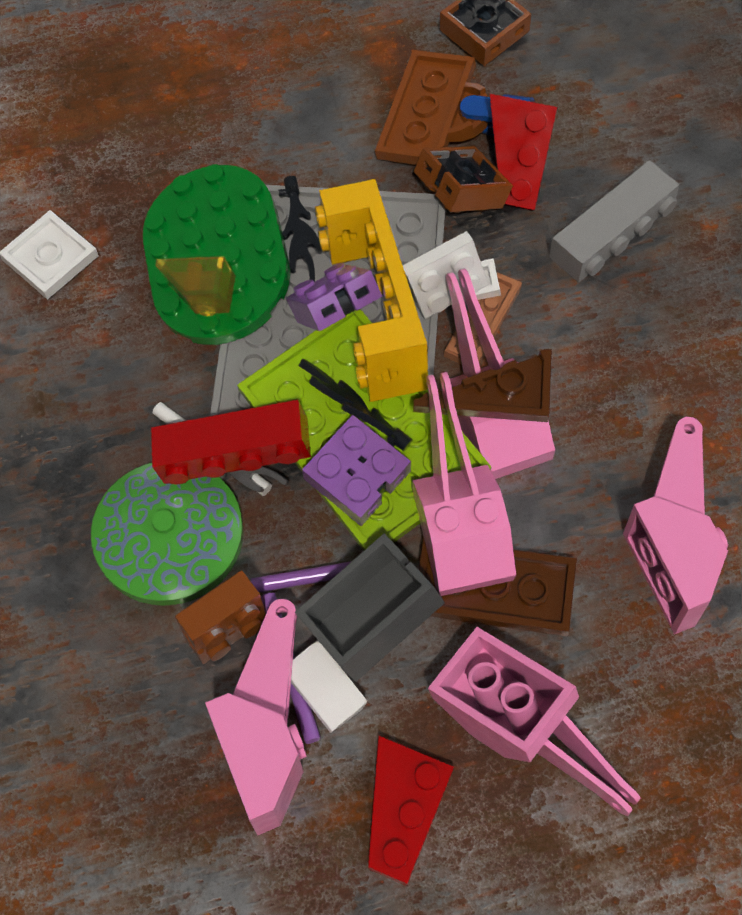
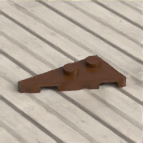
M552 349L541 350L538 356L519 363L514 360L504 364L499 369H489L462 379L461 384L452 387L457 416L548 422ZM438 388L442 414L447 415L443 394ZM428 392L422 397L414 399L413 412L430 413Z

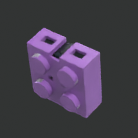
M339 263L325 270V277L315 282L307 280L293 288L295 293L286 297V300L297 323L321 331L345 318V315L354 310L357 311L383 296L371 270Z
M352 415L302 469L305 481L358 525L362 526L382 504L383 493L387 491L391 494L411 472V461Z

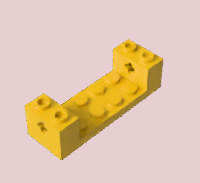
M372 179L319 190L321 205L315 206V213L319 228L324 227V230L318 231L322 252H329L332 265L368 257L370 268H376L378 274H374L375 281L381 294L386 299V301L382 302L385 321L358 326L359 342L353 343V350L357 363L355 371L359 388L367 389L370 402L428 390L426 379L428 376L427 341L376 180Z

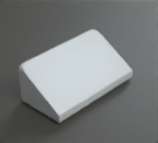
M318 640L293 659L291 683L330 733L359 713L366 705V698Z

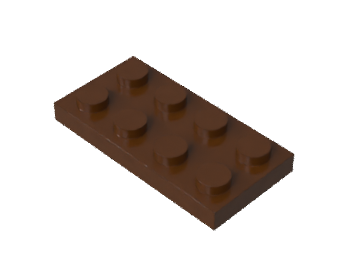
M423 538L419 571L436 589ZM513 550L516 577L513 581L441 596L445 603L430 617L568 637L577 558Z

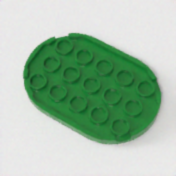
M212 164L176 177L151 205L144 221L143 245L154 306L167 327L176 335L179 334L191 339L193 343L218 345L244 338L263 326L272 317L270 312L277 305L280 298L284 300L290 281V265L277 208L265 183L257 175L244 168ZM169 281H170V282L174 285V287L180 292L179 294H181V296L184 297V300L187 301L186 303L182 300V298H181V297L177 294V292L173 289V286H170V285H169V284H170Z

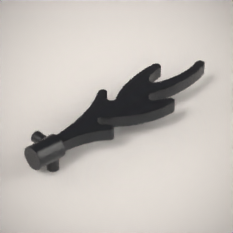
M287 176L284 178L285 189H279L278 191L279 196L287 195V197H290L289 217L282 233L284 240L293 234L289 250L291 273H295L297 260L303 259L308 268L309 280L315 282L314 263L307 248L313 247L318 254H321L319 238L306 222L299 219L303 217L310 220L311 214L303 207L298 198L300 191L297 178L295 176Z
M305 359L300 361L298 366L312 375L309 383L328 397L343 404L341 408L343 411L362 419L387 435V442L394 447L396 445L403 452L410 446L413 439L399 428H393L380 415L377 409L373 408L370 412L362 398L347 383L340 380L337 384L312 363Z

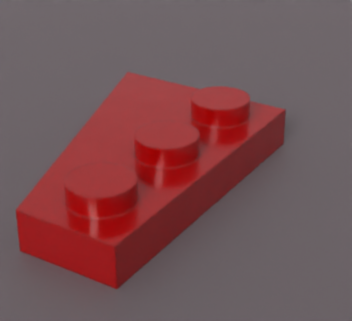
M490 94L497 168L513 185L505 204L535 210L558 107Z
M381 736L378 738L368 869L407 886L454 767Z

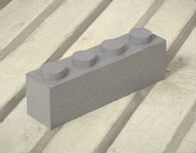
M649 160L552 238L549 257L578 283L588 275L594 276L601 270L608 258L613 254L615 256L620 255L627 248L630 240L636 235L643 236L661 215L666 217L673 211L677 205L676 196L680 184Z

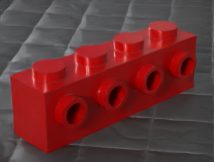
M299 400L151 427L152 468L164 484L178 485L186 483L190 479L201 477L217 478L228 472L239 470L255 471L262 466L276 463L292 464L299 461V459L311 457L308 420Z

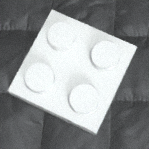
M51 210L0 251L2 261L47 300L99 256L93 245Z
M467 231L403 265L408 284L425 319L452 305L446 274L453 272L461 289L458 271L465 268L470 275L475 293L488 285L474 241Z

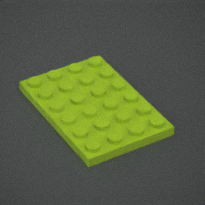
M359 309L345 315V318L321 331H314L237 384V387L252 408L299 400L308 420L311 457L299 459V461L295 462L301 471L352 416V414L341 409L343 404L328 397L309 383L312 375L298 366L302 359L315 365L337 384L340 380L347 383L362 398L370 412L373 408L377 409L380 415L393 428H399L413 439L410 446L404 452L396 445L394 446L397 451L411 461V472L391 494L387 491L383 493L382 504L362 526L358 525L329 499L317 491L364 551L384 533L394 543L420 524L412 490V481L432 477L433 461L430 413L413 412L414 399L422 397L428 390L370 402L367 389L359 388L355 371L357 363L353 343L359 342L358 326L372 323L364 312ZM442 414L447 472L460 471L461 466L448 415ZM358 418L361 422H363L366 426H368L371 430H373L376 434H378L387 442V435H385L372 425L368 424L367 422L363 421L362 419ZM462 432L472 468L488 465L491 470V465Z

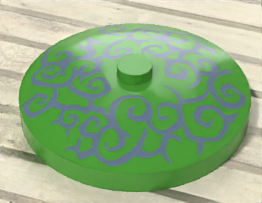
M152 463L135 468L119 478L104 494L93 517L91 543L100 569L107 580L118 591L131 599L146 604L160 606L176 605L205 595L225 579L240 554L244 527L235 495L220 477L195 478L178 485L164 484L152 468Z

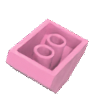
M465 268L458 271L461 289L453 272L446 274L464 373L450 379L451 387L461 384L462 379L489 369H499L504 364L514 361L513 358L503 361L476 297L470 275ZM463 296L489 365L481 369ZM458 416L462 432L491 465V472L495 479L553 460L555 447L549 421L536 422Z
M447 372L440 373L442 394L461 466L460 471L447 472L439 394L434 375H428L426 379L430 405L433 476L413 480L412 490L436 590L440 596L513 581L516 577L511 527L501 489L488 465L474 468L471 466L454 404L450 378Z
M684 417L678 421L669 444L654 496L634 504L623 532L674 635L696 626L711 601L728 553V543L724 532L719 527L715 528L711 518L705 515L703 427L693 417Z
M277 599L269 606L233 695L227 693L205 702L247 816L257 836L281 826L303 774L300 760L307 757L296 725L293 724L287 727L297 622L295 606L287 599ZM280 613H287L283 618L278 617Z
M479 627L474 629L428 687L432 698L470 735L504 758L531 762L535 755L539 754L596 793L611 807L625 816H629L632 812L631 806L625 800L632 804H637L641 799L639 794L622 779L566 716L579 698L576 686ZM553 733L600 779L550 742L548 738Z

